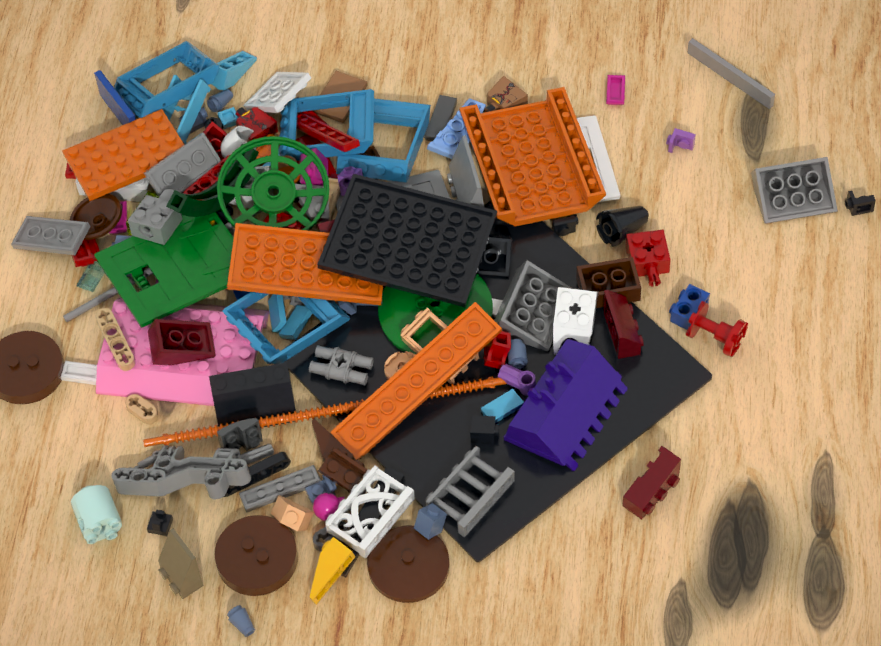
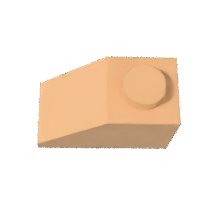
M278 495L271 514L280 523L296 531H306L314 512Z

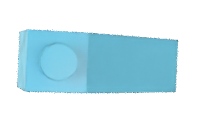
M241 51L218 62L217 64L220 65L219 72L211 85L223 91L234 86L256 62L257 57Z

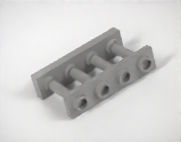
M475 446L473 450H469L465 454L464 460L460 464H456L453 467L451 474L441 480L438 488L434 492L429 493L426 498V506L433 503L458 521V533L465 537L515 481V471L509 467L504 472L497 471L480 459V448ZM473 465H476L495 478V482L491 486H486L467 473V471ZM462 478L481 491L483 496L479 500H474L456 488L455 484ZM449 492L468 505L470 510L466 514H461L443 502L442 499Z

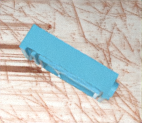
M174 75L168 88L180 83L182 80L177 75ZM201 79L194 93L182 99L190 101L187 108L176 106L177 101L163 109L169 121L174 110L177 112L185 111L176 131L184 144L187 143L186 140L204 99L211 90Z

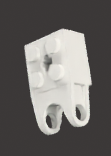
M558 287L553 323L554 355L559 352L563 341L567 338H573L580 343L589 345L594 328L597 291ZM575 303L578 304V307H581V310L577 311L576 314L571 311V306H574Z

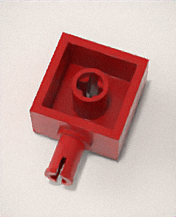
M664 229L626 234L628 258L633 257L638 277L648 276V283L651 287H654L653 282H655V286L660 285L659 274L670 272L671 261Z

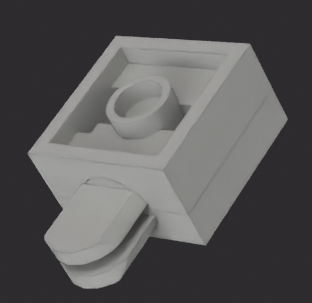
M164 190L159 198L149 195L144 197L128 219L132 236L162 245L166 244L182 221L180 213L166 207L174 190Z

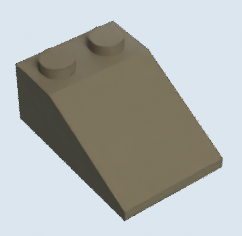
M174 528L171 529L158 560L160 565L158 571L164 580L168 578L171 583L169 586L175 595L179 593L181 598L184 599L204 585L195 556Z

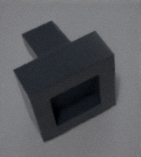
M156 509V512L153 511L147 527L148 533L168 536L173 521L172 515L166 514L162 510Z

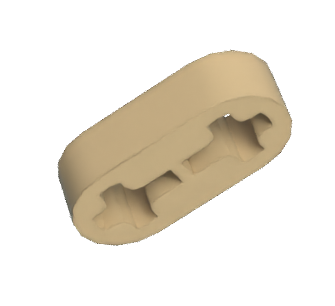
M132 394L126 398L127 410L145 424H153L157 421L158 413L154 405L137 394ZM138 402L139 407H137L136 405H131V403L136 404ZM145 412H147L148 414H150V413L152 412V416H150V415H147V416H146V415H145Z

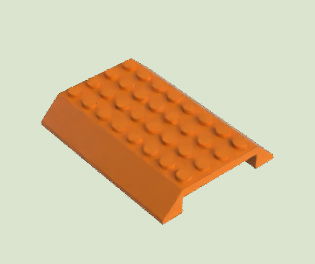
M565 87L547 90V100L485 113H480L477 104L459 108L493 208L498 211V219L513 226H520L587 212L606 196L605 189Z

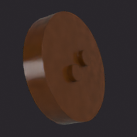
M21 331L10 334L0 340V398L13 404H30L46 398L56 390L62 381L61 374L64 360L59 346L52 338L40 332Z
M254 515L233 522L222 532L215 547V562L221 579L229 588L243 595L261 596L280 589L290 580L297 566L298 553L294 536L286 525L272 517Z

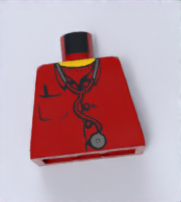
M243 107L236 111V116L238 117L236 120L237 126H245L254 131L247 142L266 137L269 133L273 135L278 133L277 121L258 107H254L248 112Z

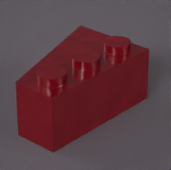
M663 446L659 448V456L655 462L650 461L647 464L649 469L642 477H637L623 496V507L641 520L646 514L650 515L655 509L656 503L663 501L668 494L667 491L671 487H676L680 481L681 458Z

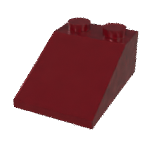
M155 319L148 330L153 365H177L216 356L210 322Z

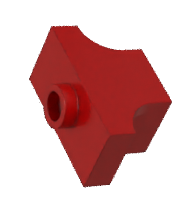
M500 332L484 347L485 366L500 369L505 365L507 354L511 349V333Z

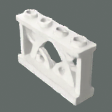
M375 465L371 470L368 469L363 480L359 484L354 485L347 499H343L340 502L337 511L328 516L325 522L326 531L366 559L414 501V490L409 486H404ZM375 481H382L385 484V490L380 492L379 484L376 489L371 488V485ZM390 487L399 492L400 495L388 493ZM379 501L378 510L382 516L380 520L368 518L360 522L358 515L359 505L366 502ZM384 501H386L385 506L390 505L388 510L382 508ZM345 519L348 523L343 526L351 527L354 525V528L342 531L338 528V525ZM367 524H373L374 527L369 530ZM357 532L362 541L359 543L351 535Z

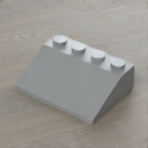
M465 135L462 136L449 164L448 182L449 185L453 184L450 187L452 197L457 198V201L484 207L481 185Z
M828 157L756 168L751 172L754 192L764 224L838 211Z
M526 260L516 269L494 321L502 328V331L511 333V340L520 339L526 345L548 351L553 342V323L558 287H571Z

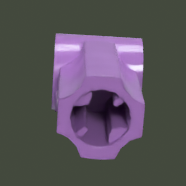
M508 364L500 368L498 378L519 389L522 395L528 396V391L536 386L535 375L531 371H521Z

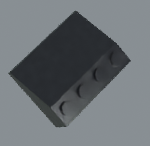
M287 362L209 376L218 427L220 424L225 426L226 423L230 425L232 422L235 423L241 420L252 418L259 420L260 417L264 419L266 416L270 418L271 415L276 417L277 414L282 416L283 413L287 415L288 412L293 414L296 411Z

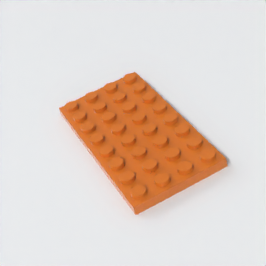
M241 223L235 224L227 284L228 290L381 305L383 292L382 285L318 269L317 264L330 233Z

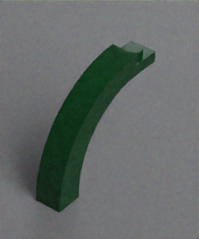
M251 149L245 152L243 156L251 163L256 159L259 152ZM237 160L228 170L224 186L235 187L236 180L244 169ZM249 173L243 179L241 188H244L250 180L251 175ZM218 181L208 189L195 194H184L174 190L166 207L189 217H201L212 214L221 209L217 195ZM223 193L225 206L235 198V195Z

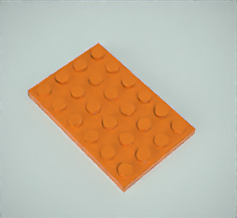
M160 109L143 118L136 119L62 150V153L89 201H92L146 178L144 175L145 171L182 147L184 143L164 111Z

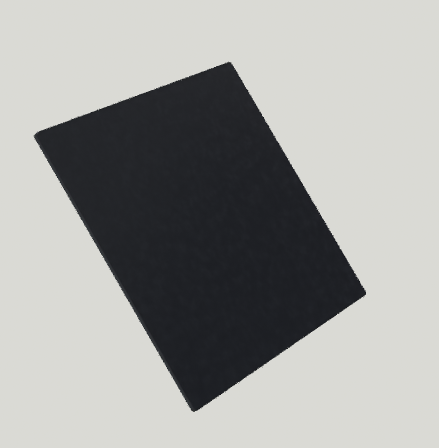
M491 201L484 205V208L494 210ZM496 217L491 234L511 235L513 240L509 276L478 274L488 286L493 299H504L516 269L526 260L571 288L579 289L576 280L577 266L589 263L543 221L513 226ZM434 301L430 305L432 307L439 306L440 303ZM630 302L633 307L632 317L633 320L636 319L638 322L639 330L637 332L638 335H642L644 346L641 347V355L621 359L617 358L604 317L603 307L596 308L594 328L589 345L594 346L622 376L621 381L628 389L625 394H621L614 389L613 394L620 401L616 407L607 401L604 404L611 412L609 419H604L600 414L597 415L596 418L603 425L602 430L597 432L591 426L588 429L595 438L593 444L589 445L583 439L580 441L581 446L587 453L584 458H581L573 452L571 457L578 463L575 471H572L566 465L557 464L504 440L509 424L520 409L496 423L499 424V436H495L494 444L471 442L472 415L484 416L481 413V407L511 389H514L523 402L528 398V396L522 395L519 389L509 384L498 385L492 389L483 388V390L466 391V393L461 392V394L455 393V395L451 393L450 396L445 394L444 397L440 395L438 398L434 396L433 399L429 397L369 451L384 468L389 467L404 474L405 478L401 484L406 487L409 486L414 490L415 500L422 507L426 506V498L429 493L434 492L438 488L441 480L447 478L451 474L453 467L456 464H460L464 460L465 454L469 450H473L475 446L480 448V459L497 471L504 472L508 467L515 471V481L465 537L458 533V521L448 514L446 516L443 529L475 562L484 560L712 380V374L633 302ZM577 303L571 306V311L574 314L581 310ZM358 305L357 312L352 315L343 310L350 317L349 321L285 361L288 364L289 371L325 408L328 405L333 407V404L338 406L339 403L344 405L345 402L350 404V401L353 403L356 400L361 402L364 399L365 401L387 381L384 365L388 357L396 352H403L394 346L384 334L379 321V306ZM320 322L319 324H317L315 327H313L312 329H310L308 332H306L305 334H303L301 337H299L298 339H296L294 342H296V341L299 340L300 338L304 337L305 335H307V334L310 333L311 331H313V330H315L316 328H318L319 326H321L322 323ZM553 342L548 351L525 344L528 363L519 370L534 373L536 384L546 371V364L550 361L552 362L556 356L554 355ZM317 345L333 349L339 347L342 350L356 351L359 355L374 358L371 370L357 366L352 369L368 373L366 385L353 382L345 384L343 381L328 380L323 375L310 373L309 365L311 361L328 364L331 361L315 357ZM483 348L478 352L479 359L477 361L473 359L468 364L467 371L465 373L460 372L454 378V385H457V382L462 384L463 381L468 383L469 380L473 382L474 379L479 381L480 378L482 380L489 377L498 378L500 369L484 365ZM447 381L442 385V387H445L446 384L451 386ZM349 411L348 414L343 412V415L340 413L337 416L335 414L332 415L341 423L352 411ZM473 465L467 471V473L486 486H491L495 482V478L476 465ZM462 478L455 484L456 488L474 500H479L483 496L481 491ZM449 492L442 499L443 502L461 514H466L470 510L468 505Z

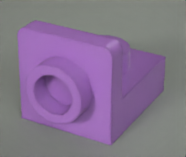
M675 128L673 134H669L667 138L668 152L672 153L675 146L693 150L696 134Z

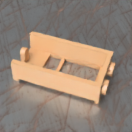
M429 308L420 311L415 316V320L411 324H407L400 334L402 341L416 354L423 348L411 336L428 319L442 331L447 327ZM478 353L470 361H468L460 370H458L449 380H447V382H449L450 384H455L454 378L460 372L465 373L468 369V364L473 359H475L476 361L479 359Z

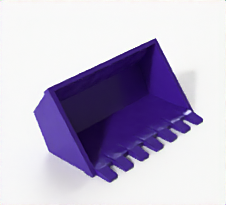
M567 339L552 362L550 361L546 364V371L536 386L528 391V398L509 424L504 440L557 464L566 465L572 471H575L578 463L571 455L574 452L579 457L584 458L587 451L581 446L580 441L583 439L587 444H593L595 438L588 429L591 426L597 432L602 430L603 425L596 418L597 415L600 414L604 419H609L611 412L604 404L607 401L616 407L620 401L613 394L614 389L621 394H625L628 388L621 381L622 376L594 346Z

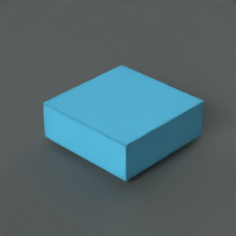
M234 107L217 113L224 129L237 125L236 120L238 117Z

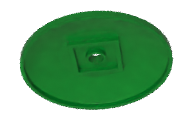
M478 274L476 275L466 307L390 287L384 288L382 292L383 303L378 307L380 325L388 340L401 351H408L414 354L416 353L402 341L400 334L407 324H411L415 320V316L420 311L429 308L447 326L474 302L491 318L493 314L491 293L484 280ZM434 301L440 303V305L436 307H432L430 304ZM428 319L411 338L424 348L442 330Z

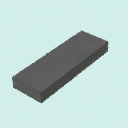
M444 95L439 96L424 135L425 140L433 141L436 135L446 127L453 115L457 98Z

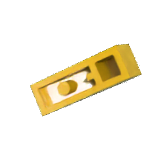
M334 537L324 543L320 552L310 592V599L316 605L355 558L353 552Z

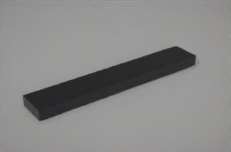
M386 467L384 470L386 474L400 483L405 478L404 474L389 467ZM378 480L374 489H376L379 484L380 492H384L385 484L382 481ZM390 487L388 493L395 494L397 491ZM371 501L364 504L358 514L360 522L368 518L380 520L382 516L378 510L379 501ZM384 501L382 508L386 510L388 505L385 506L386 501ZM367 524L369 530L374 527L373 524ZM357 532L351 535L359 543L362 541ZM342 542V544L349 548L355 555L353 561L341 574V576L347 577L348 573L350 572L351 568L356 562L359 553L347 544H345L344 542Z

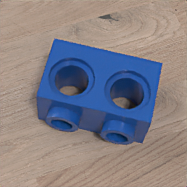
M689 284L686 290L683 289L681 291L678 302L672 304L669 310L671 314L670 322L688 330L691 326L689 319L692 313L697 314L698 307L702 301L709 304L710 293Z

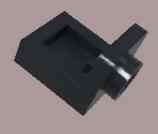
M577 214L553 220L552 230L558 236H566L569 233L576 232V225H578Z

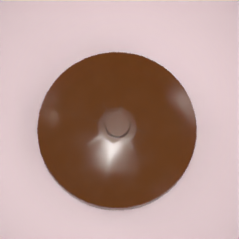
M412 525L400 526L389 530L368 555L367 561L369 577L374 587L385 597L403 603L422 601L434 595L444 585L450 568L449 554L444 542L437 535L428 540L416 531Z

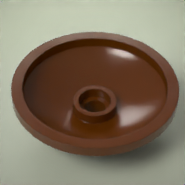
M106 194L92 201L85 198L74 208L70 220L88 222L91 227L84 240L97 239L107 235L116 227L122 215V206L119 200L111 194Z

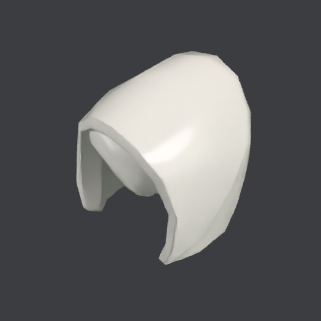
M245 126L234 128L224 137L221 143L222 156L225 158L231 155L242 144L247 143L248 138L254 131Z

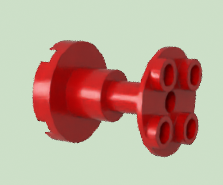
M702 301L698 307L697 314L693 312L689 319L691 326L688 328L686 336L693 338L699 329L702 328L714 334V339L725 344L723 349L724 355L733 357L741 345V338H744L746 335L748 323L740 319L734 326L723 321L718 324L706 318L709 305Z

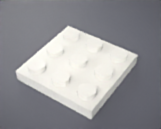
M276 72L243 106L246 111L258 107L263 112L279 113L289 101L296 97V94L301 89L307 86L311 76L305 72Z

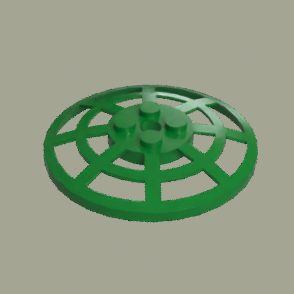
M278 136L254 139L237 148L223 164L217 183L220 208L225 218L234 228L236 223L242 224L246 220L255 225L279 228L299 221L305 226L302 230H310L323 215L330 191L329 178L319 157L306 145L293 139ZM271 145V156L258 158L251 163L243 156L245 152L253 148ZM279 145L294 148L307 157L298 164L290 158L278 156ZM237 160L244 169L240 172L235 187L224 186L227 172ZM271 162V170L261 174L256 171V166ZM278 162L293 167L294 170L289 175L279 171ZM311 162L319 170L324 188L312 189L310 177L305 171ZM249 173L254 179L251 189L241 188L243 179ZM300 174L306 183L307 189L296 190L294 180ZM272 188H275L279 191V193L275 196H272L268 193V191ZM223 193L235 195L237 207L242 215L234 220L225 206ZM240 195L252 196L255 205L246 211ZM323 196V202L316 217L312 221L308 220L303 215L310 207L312 197ZM296 197H307L300 212L292 206ZM259 210L268 213L269 223L254 218L253 215ZM287 211L293 216V218L287 221L276 223L277 214Z

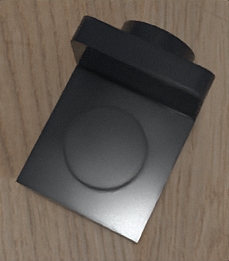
M848 191L847 198H845L846 209L850 210L852 216L874 211L876 202L874 195L855 198L853 191Z

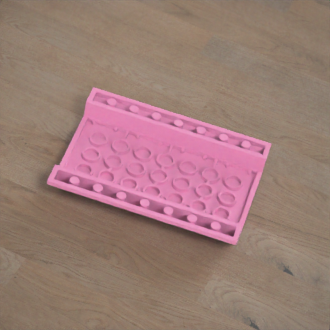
M119 297L113 303L112 313L135 359V366L129 371L121 370L104 338L97 363L96 394L121 397L137 394L144 399L214 406L209 376L254 368L258 351L251 347V342L247 338L239 334V329L235 325L227 321V316L222 312L227 306L194 303L162 319L210 322L216 356L177 365H153L148 330L152 323L141 328L122 298ZM244 309L245 316L262 333V329L267 327L270 312L268 310ZM110 329L107 331V334L114 335L117 330ZM118 343L114 346V349H122L124 344ZM124 354L122 356V359L125 363H128L129 361L126 359Z

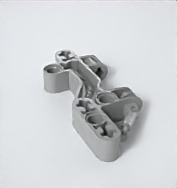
M164 445L161 450L154 451L151 456L138 462L137 466L133 468H118L111 475L117 492L122 495L164 496L191 484H205L209 497L214 500L224 497L229 485L244 486L251 481L247 463L244 459H240L239 449L217 448L213 457L190 456L184 458V448L182 446H177V448L170 446L169 448L168 445ZM154 463L152 468L144 469Z

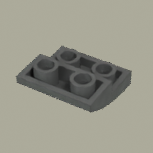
M257 418L241 420L217 431L221 448L239 449L243 446L248 451L251 448L257 447L263 441Z

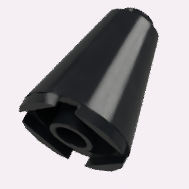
M643 206L604 210L598 213L596 220L599 219V225H596L597 231L604 243H610L611 247H614L626 240V234L634 233L647 223L649 214Z

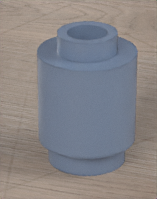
M513 339L511 340V349L507 357L508 364L517 369H522L527 365L528 359L526 346L523 341Z

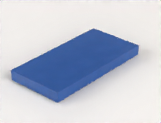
M102 71L94 72L100 96L120 123L124 125L136 120L133 112Z

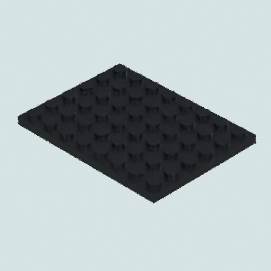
M353 174L318 261V269L466 307L498 211Z

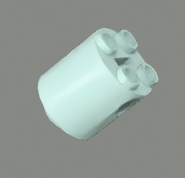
M86 486L73 496L71 506L82 535L88 544H94L105 538L112 540L118 536L117 532L122 527V521L111 493L106 486Z

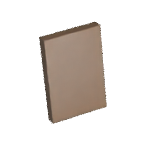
M336 70L320 95L365 90L368 84L365 80ZM350 106L313 111L316 114L344 123L350 114Z

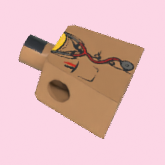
M503 76L487 93L488 106L484 108V111L490 112L528 104V94Z

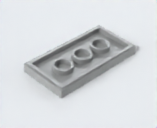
M200 133L145 171L144 175L158 197L166 189L182 193L217 165L221 159L206 135Z
M26 216L11 245L14 249L76 255L91 226L88 222Z

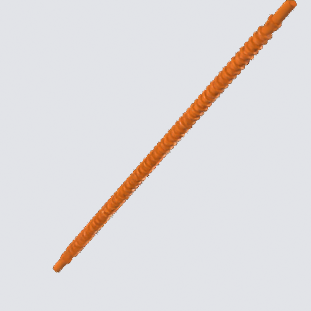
M489 377L485 380L480 378L479 381L474 379L473 382L469 380L468 383L463 381L462 384L457 382V385L452 383L451 386L446 384L445 387L441 386L430 396V399H433L434 396L438 398L440 395L444 397L445 394L450 396L451 393L455 395V393L461 394V392H472V390H483V388L492 389L495 386L507 383L501 378ZM364 399L361 402L356 400L355 403L350 401V404L345 402L344 405L339 403L338 406L333 404V407H330V405L327 408L322 406L321 409L316 407V410H313V408L310 411L305 409L304 412L300 410L299 413L296 411L293 414L288 412L287 415L283 413L282 416L277 414L276 417L274 415H271L270 418L266 416L264 419L260 417L258 421L260 427L264 429V426L269 428L270 425H273L275 427V424L281 426V423L286 425L287 422H290L292 424V421L298 423V420L303 422L304 419H307L309 421V418L315 419V417H318L320 419L321 416L326 418V415L330 417L332 414L337 416L338 413L343 415V412L348 414L349 411L353 412L360 406ZM226 423L225 426L220 424L219 427L215 425L213 428L209 426L207 429L203 427L202 430L197 428V430L192 429V431H180V433L175 432L172 435L166 433L160 437L143 439L144 447L160 444L169 445L172 442L178 444L179 441L184 443L185 440L190 442V439L194 441L196 438L201 440L202 437L207 439V436L212 438L213 435L218 437L217 431L229 424Z

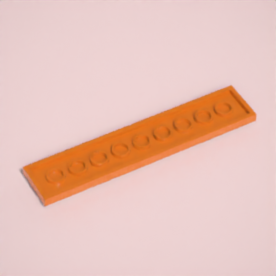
M474 302L330 432L331 435L354 455V459L360 460L502 332V328Z

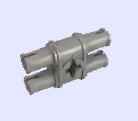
M317 345L315 357L331 361L328 364L311 361L309 372L323 375L328 380L343 381L345 384L353 382L366 385L368 373L352 369L357 366L371 370L374 358L359 355L356 351L342 350L339 347L333 349Z

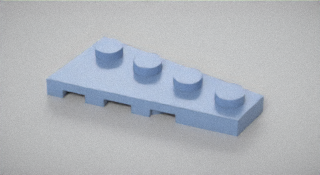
M469 98L462 107L477 104L480 113H483L486 105ZM460 110L447 123L446 127L436 135V138L428 144L427 150L452 159L462 136L466 135L468 144L470 143Z

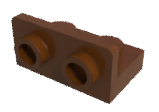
M333 448L318 472L348 492H351L354 485L359 483L367 469L361 461L348 457L344 450Z

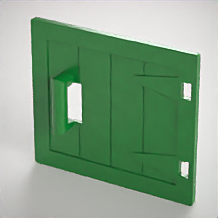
M216 212L201 217H189L181 214L182 221L165 245L132 236L94 254L95 259L141 328L153 323L155 319H162L227 288L234 237ZM215 220L217 224L212 226L209 222ZM148 265L159 283L151 286L144 276L142 268ZM131 273L133 280L141 291L137 292L126 275Z

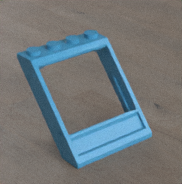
M185 41L117 77L114 89L130 110L139 118H143L160 109L163 110L194 93L200 79L207 85L213 83L219 72L220 65L190 42ZM179 62L195 73L193 76L155 96L140 84Z
M368 89L294 98L280 112L282 120L280 122L281 133L279 137L296 140L297 112L350 106L349 135L359 140V147L347 152H343L327 143L307 145V147L311 150L317 148L325 157L364 153L373 143L374 90ZM284 145L279 147L280 156H291L296 161L301 160L302 152Z
M374 98V123L417 128L406 160L360 154L338 156L336 174H340L344 168L352 166L354 168H362L364 177L407 182L429 124L431 105Z
M250 292L222 311L227 316V321L239 329V334L251 342V347L259 351L263 355L262 359L268 364H279L287 361L350 319L334 300L298 297L320 320L322 325L280 351L279 349L276 350L245 316L243 311L268 294Z

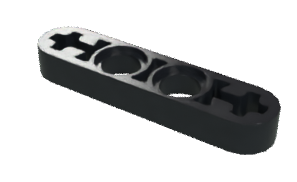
M279 452L248 467L251 481L244 486L229 485L224 497L239 492L287 468L291 460L286 452Z

